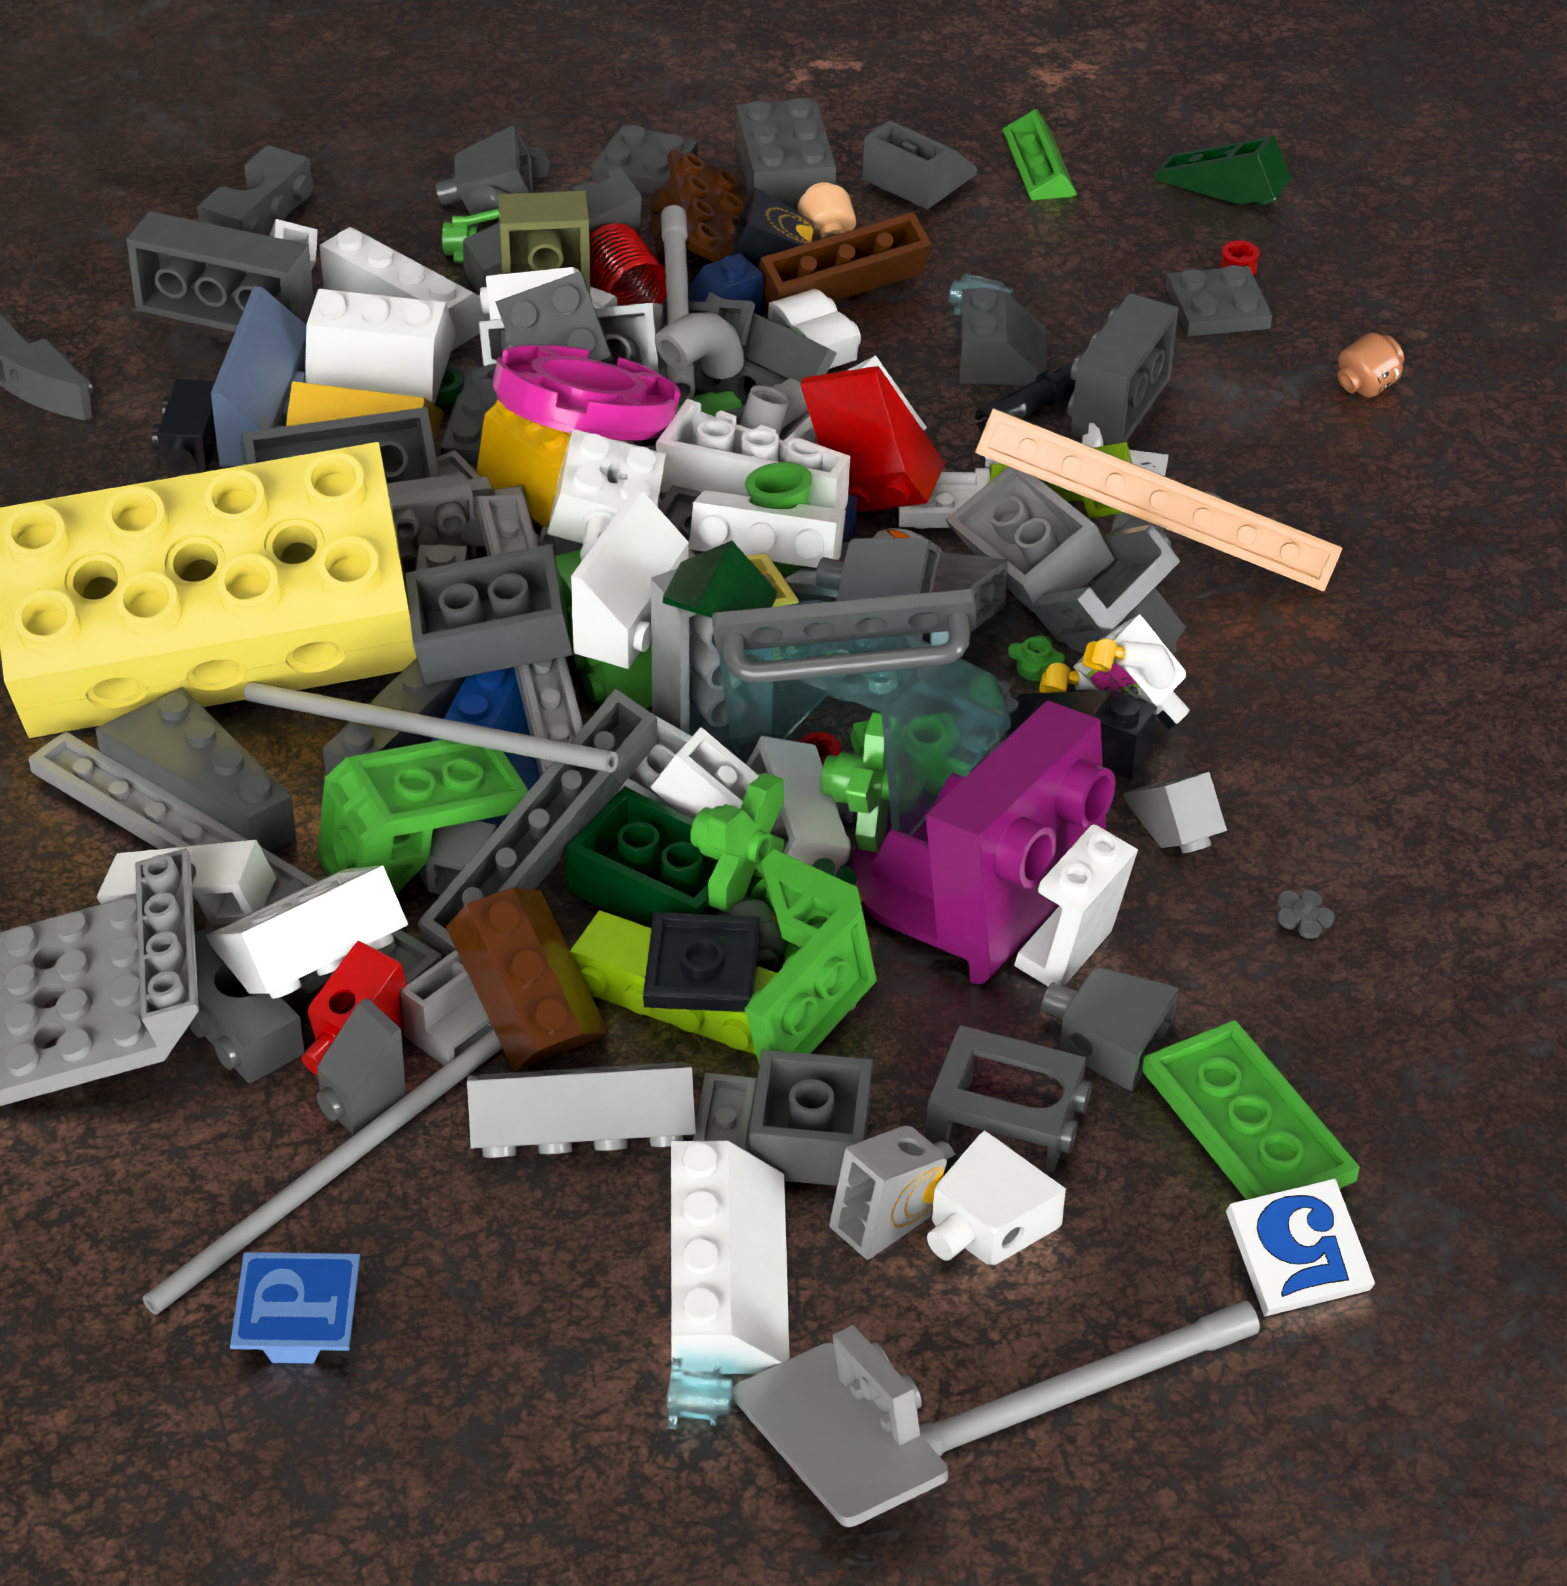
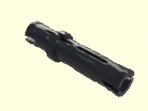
M1074 360L1054 372L1046 370L1036 377L1035 382L985 408L977 410L975 412L976 420L983 417L987 418L976 423L979 430L983 432L992 408L1021 419L1048 404L1056 406L1063 402L1065 396L1075 390V380L1071 379V369Z

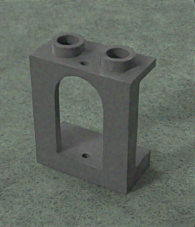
M959 1025L928 1100L925 1138L934 1142L944 1141L947 1143L954 1124L958 1123L1048 1147L1045 1171L1053 1173L1060 1153L1070 1154L1078 1127V1121L1073 1120L1075 1112L1084 1114L1090 1099L1092 1082L1084 1080L1086 1057ZM979 1056L1047 1074L1061 1084L1064 1095L1059 1102L1052 1106L1033 1108L970 1092L968 1089L976 1072Z

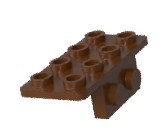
M671 150L667 156L670 178L662 189H657L652 194L648 204L657 255L665 258L661 230V213L666 207L677 205L685 210L687 216L686 248L714 262L730 256L736 221L745 207L738 178L728 170H717L704 164L699 157L692 153Z

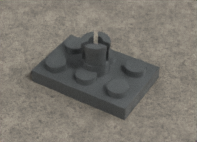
M489 364L480 368L467 367L464 375V388L457 396L440 446L441 455L456 450L468 464L477 465L484 415L497 401L496 392L492 386L496 364Z

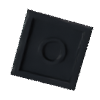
M654 912L643 991L644 1007L745 1012V1007L749 1004L755 992L761 933L760 917Z

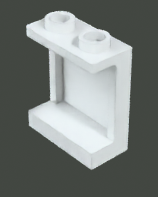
M1091 825L1041 880L1038 892L1058 904L1059 907L1018 952L1014 966L1046 986H1049L1052 982L1065 986L1111 933L1138 849L1103 828Z

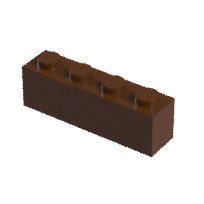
M913 211L761 257L758 269L764 274L763 307L768 314L769 302L811 289L820 290L827 298H831L835 302L922 275L932 243Z

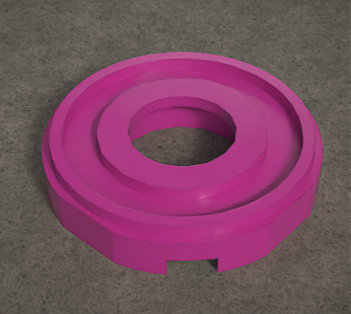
M517 345L504 349L502 358L497 357L492 386L499 402L515 414L546 427L572 433V430L576 429L613 440H645L661 436L677 413L680 397L679 387L673 381L654 370L621 357L618 358L617 366L588 359L590 352L588 349L561 345Z

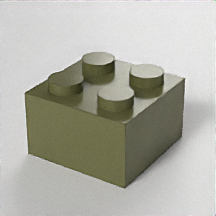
M563 191L498 194L501 274L574 267L583 274L590 293L589 218L586 192Z

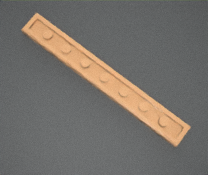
M995 408L991 410L975 453L1321 591H1325L1343 549L1341 546Z

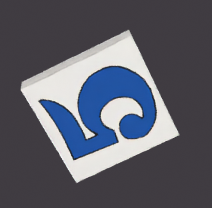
M1336 1179L1232 1203L1227 1208L1226 1213L1264 1317L1370 1291L1375 1285Z

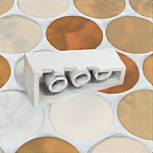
M686 399L656 442V451L666 454L660 492L667 493L671 486L675 485L699 492L709 490L749 496L745 481L752 471L771 463L791 462L806 467L812 474L810 505L844 510L848 503L849 455L801 438H796L789 442L780 440L775 429L764 425H759L755 429L736 424L737 416L721 410L716 413V417L701 412V403Z

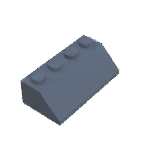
M253 286L211 391L219 466L236 467L244 465L240 447L242 432L285 427L292 381L305 383L306 324L263 287Z

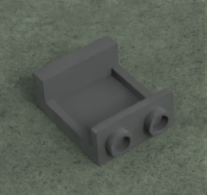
M1145 525L1105 533L1102 537L1115 560L1089 587L1043 594L1030 607L1058 643L1106 637L1180 562L1171 549L1170 540L1162 531L1153 525Z

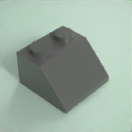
M989 288L962 289L959 323V383L1027 386L1035 382L1036 377L1047 370L1046 327L1005 290H992Z

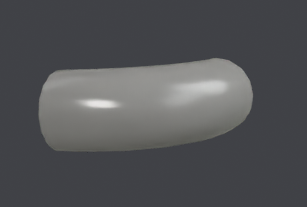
M712 312L686 314L665 326L655 335L654 343L658 353L674 369L685 370L698 359L700 360L702 372L714 379L733 377L743 369L744 352L737 331L718 314Z

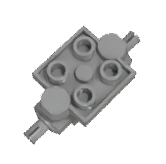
M464 473L387 483L404 578L406 579L405 573L416 571L419 545L444 544L448 546H467V560L477 559L476 547L485 546L476 509L478 496L523 494L522 486L494 489L488 477L465 480Z

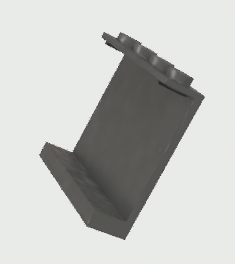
M849 542L842 543L839 560L845 561ZM941 552L932 592L973 589L976 604L977 627H979L1006 605L1008 559ZM805 566L784 579L798 598V605L830 602L837 597L838 590L817 586V568ZM949 631L930 633V646L946 643L949 639Z

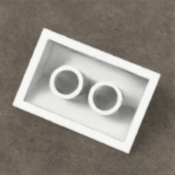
M318 289L306 325L305 383L423 397L435 405L456 337L446 302Z
M635 488L632 490L571 576L573 653L626 669L630 668L640 651L646 652L651 644V578L677 569L680 562L689 559V542L642 490Z
M384 866L343 869L207 934L206 937L211 947L249 994L269 993L271 999H275L300 988L302 985L299 978L315 970L319 976L335 971L358 940L376 950L389 945L395 940L392 933L407 926L408 922Z

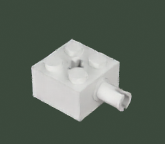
M573 429L559 472L547 534L582 543L580 557L583 560L634 488L644 491L657 506L666 454L650 450L646 447L602 437L598 434Z

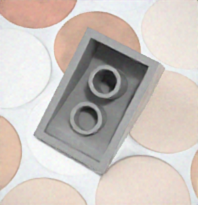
M1009 466L945 519L948 526L977 556L1008 559L1006 587L1031 611L1033 610L1030 607L1043 594L1082 588L1115 560L1095 523L1037 477Z

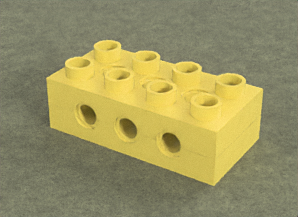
M379 442L0 507V650L4 683L28 738L101 726L182 687L202 707L246 700L244 690L249 682L302 690L405 670L417 658L413 646L408 595Z

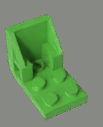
M437 740L346 757L325 777L317 858L328 876L343 869L384 866L393 890L397 895L429 861L433 829L510 814L529 790L503 751L447 740Z
M773 849L761 861V867L771 909L777 918L782 939L787 940L788 943L783 954L785 963L782 969L763 989L758 990L752 996L749 1004L745 1007L759 1066L762 1050L811 1054L877 981L858 887L776 849Z

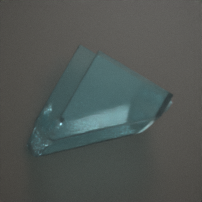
M817 599L785 606L823 603L824 601ZM816 622L812 624H823L826 622ZM763 627L762 629H770L774 627ZM913 635L750 649L744 650L745 658L751 662L933 645ZM719 652L732 753L745 764H747L761 736L785 740L827 696L842 701L856 702L881 712L892 829L912 836L925 822L926 814L931 810L947 778L952 773L966 777L986 755L989 748L997 743L1011 727V720L995 675L960 658L951 664L936 667L752 683L744 682L734 677L726 667L723 652Z

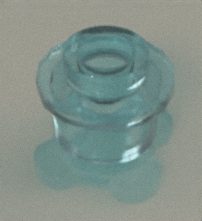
M673 1357L667 1397L668 1429L678 1430L680 1418L710 1420V1426H717L719 1415H730L733 1380L722 1378L721 1366H715L713 1372L684 1370L683 1357Z

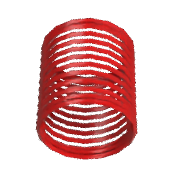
M612 223L598 228L589 235L590 284L593 288L614 295L617 298V306L622 304H638L646 299L654 289L655 291L643 303L650 302L657 292V296L651 303L661 304L666 297L665 268L633 228L627 224ZM606 232V233L603 234L602 236H600V237H598L597 239H595L597 236H599V235H601L602 233ZM605 238L604 240H602L601 242H599V243L594 247V245H595L598 241H600L601 239ZM613 239V240L609 241L608 243H606L605 245H603V246L600 247V245L604 244V243L607 242L608 240ZM612 243H615V244H613L612 246H610V247H608L607 249H605V250L599 255V253H600L604 248H606L607 246L611 245ZM616 246H620V247H617L616 249L612 250V251L609 252L608 254H606L608 251H610L611 249L615 248ZM619 250H622V251L618 252L617 254L613 255L612 257H610V258L606 261V259H607L609 256H611L612 254L616 253V252L619 251ZM621 254H624V255H622L621 257H619V258H617L616 260H614V261L605 269V267H606L613 259H615L616 257L620 256ZM626 258L625 260L621 261L620 263L616 264V265L613 267V265H614L615 263H617V262H619L620 260ZM628 262V263L625 264L624 266L620 267V268L613 274V276H611L612 273H613L619 266H621V265H623L624 263ZM637 268V270L633 273V275L630 278L620 283L621 281L629 277L632 274V272ZM641 270V272L638 274V276H637L631 283H629V284L626 285L625 287H622L623 285H625L626 283H628L629 281H631V280L637 275V273ZM644 273L643 277L639 280V282H638L636 285H634L633 287H631V288L628 289L627 291H624V290H626L627 288H629L630 286H632L633 284H635V283L638 281V279L642 276V274ZM647 277V279L644 281V283L639 287V285H640V284L643 282V280ZM650 280L649 284L645 287V289H644L641 293H639V294L636 295L635 297L631 298L632 296H634L635 294H637L638 292H640V291L644 288V286L648 283V281ZM652 285V287H651L650 290L646 293L645 296H643L642 298H640V299L637 300L636 302H633L634 300H636L637 298H639L640 296H642L643 294H645V292H646V291L649 289V287ZM637 287H639L637 290H635V291L632 292L631 294L626 295V294L630 293L631 291H633L634 289H636Z

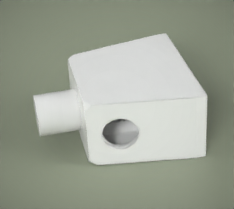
M983 1131L938 1182L934 1190L932 1221L936 1227L927 1235L928 1244L939 1258L946 1261L951 1260L965 1248L985 1264L996 1265L1057 1230L1062 1225L1066 1188L987 1131Z

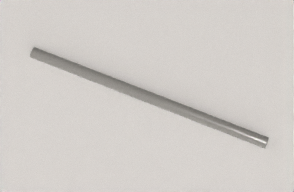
M249 682L244 690V697L249 702L610 773L614 772L618 766V755L613 751L255 682Z
M494 1029L145 1294L143 1302L149 1311L158 1315L503 1048Z

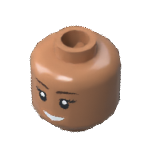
M1366 333L1339 354L1338 365L1340 371L1337 373L1338 380L1349 393L1357 391L1365 397L1373 398L1402 376V364L1405 359L1403 351L1399 344L1389 335Z

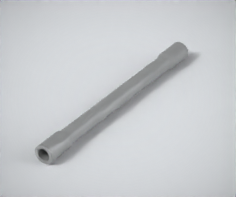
M677 205L668 206L661 213L662 240L665 251L667 325L689 314L686 259L687 216L685 210ZM693 363L685 370H677L667 365V379L673 381L680 389L679 401L683 402L686 399H691L695 394Z
M1248 1301L1239 1302L1203 1316L1193 1324L941 1421L919 1425L920 1435L941 1456L945 1451L1207 1350L1214 1351L1258 1334L1260 1330L1258 1316Z

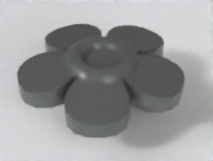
M1285 890L1280 893L1277 900L1281 908L1277 914L1278 922L1284 928L1291 930L1295 929L1298 925V932L1304 938H1318L1322 928L1332 926L1335 915L1331 909L1320 907L1323 899L1319 893L1313 890H1304L1300 897L1292 890Z

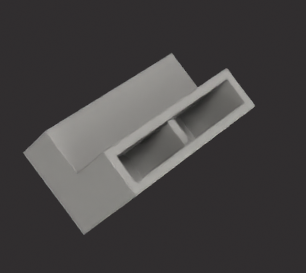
M457 950L450 953L400 990L404 1037L443 1066L493 1029Z

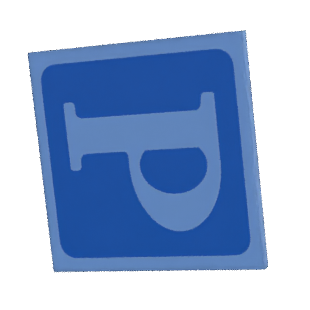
M244 1252L230 1348L262 1349L272 1363H314L320 1350L349 1351L360 1254Z

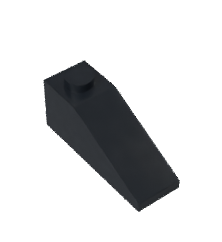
M1113 690L1019 694L1016 698L1019 703L1018 709L1010 715L1004 714L998 722V730L1012 734L1047 700L1098 718L1101 722L1103 767L1112 770L1114 774L1132 780L1152 752L1157 706Z

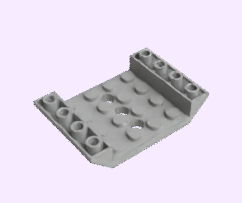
M187 848L135 862L136 895L0 932V1106L165 1061L199 1012L191 862ZM58 959L54 967L43 969L48 963ZM58 998L55 1006L44 1008L48 1002ZM60 1037L57 1045L51 1048H44L48 1042Z

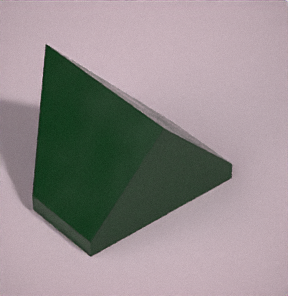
M731 540L680 562L663 595V604L712 618V614L716 612L772 607L777 598V590Z

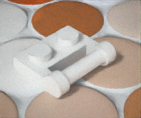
M975 468V472H941L927 504L898 507L899 527H915L918 529L950 528L945 519L989 483V468Z

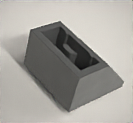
M890 120L864 137L862 179L880 187L884 191L900 196L916 206L929 209L977 175V167L956 150Z

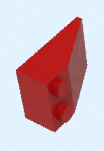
M873 366L804 377L800 386L818 444L850 456L848 495L857 497L856 513L927 504L944 468L945 461L881 368Z

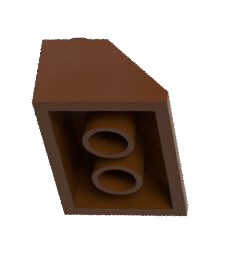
M512 887L467 903L446 926L514 1072L594 1042L609 1034L541 890Z

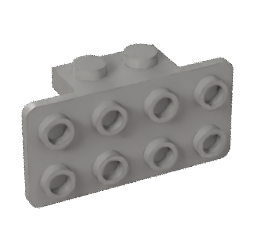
M852 1325L832 1334L834 1344H821L745 1379L733 1387L735 1403L837 1521L845 1527L857 1526L945 1483L949 1477L945 1461L920 1435L917 1409L921 1408L922 1401L914 1381L907 1374L901 1376L889 1363L883 1348L876 1342L871 1344Z

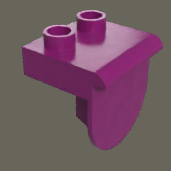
M1047 700L966 777L952 773L947 778L935 801L915 805L889 816L887 819V831L878 853L859 850L857 845L851 859L850 868L853 869L857 876V882L854 886L858 887L859 894L863 899L861 902L862 908L875 920L893 930L968 960L970 983H985L1059 907L1058 904L1038 892L1041 880L1091 825H1097L1106 830L1105 815L1114 797L1115 776L1112 770L1103 767L1100 719Z

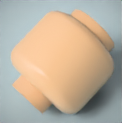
M828 182L817 183L809 187L798 202V213L809 218L814 223L812 242L854 230L856 226L849 194L843 187Z

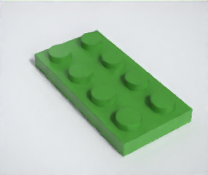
M1236 1020L1144 1056L1142 1072L1246 1200L1336 1179L1339 1189L1357 1181L1360 1166Z

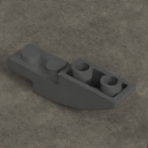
M0 314V386L22 400L44 410L84 421L93 418L90 399L94 397V391L87 375L79 373L71 365L67 355L63 351L58 352L46 338L31 343L27 336H21L14 329L7 315Z

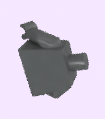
M515 125L459 151L454 156L455 176L436 183V191L444 207L463 200L470 215L498 209V194L533 193L532 176L537 178L547 177L550 160L547 158L546 151L540 146H533L527 150Z

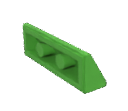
M1038 109L1031 111L1002 129L1031 200L1065 198L1077 195L1051 130Z

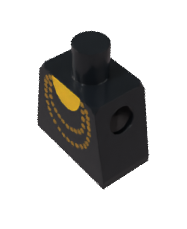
M755 187L736 221L730 255L741 253L758 268L761 257L811 243L814 223L809 218Z

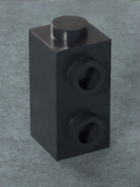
M176 379L171 395L164 397L161 423H155L152 431V447L154 451H159L162 470L207 472L217 443L211 391L215 381Z

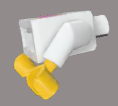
M1140 614L1113 629L1106 637H1101L1098 641L1089 642L1084 656L1073 666L1075 671H1071L1070 667L1063 663L1051 664L1042 674L1039 687L1040 693L1066 692L1068 684L1075 685L1076 690H1113L1157 706L1156 717L1168 729L1179 723L1190 711L1187 705L1173 692L1185 679L1186 671Z

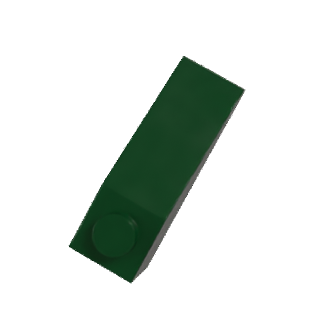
M1275 135L1170 154L1153 173L1156 181L1239 205L1256 202L1257 205L1271 203L1280 196L1279 193L1291 180Z

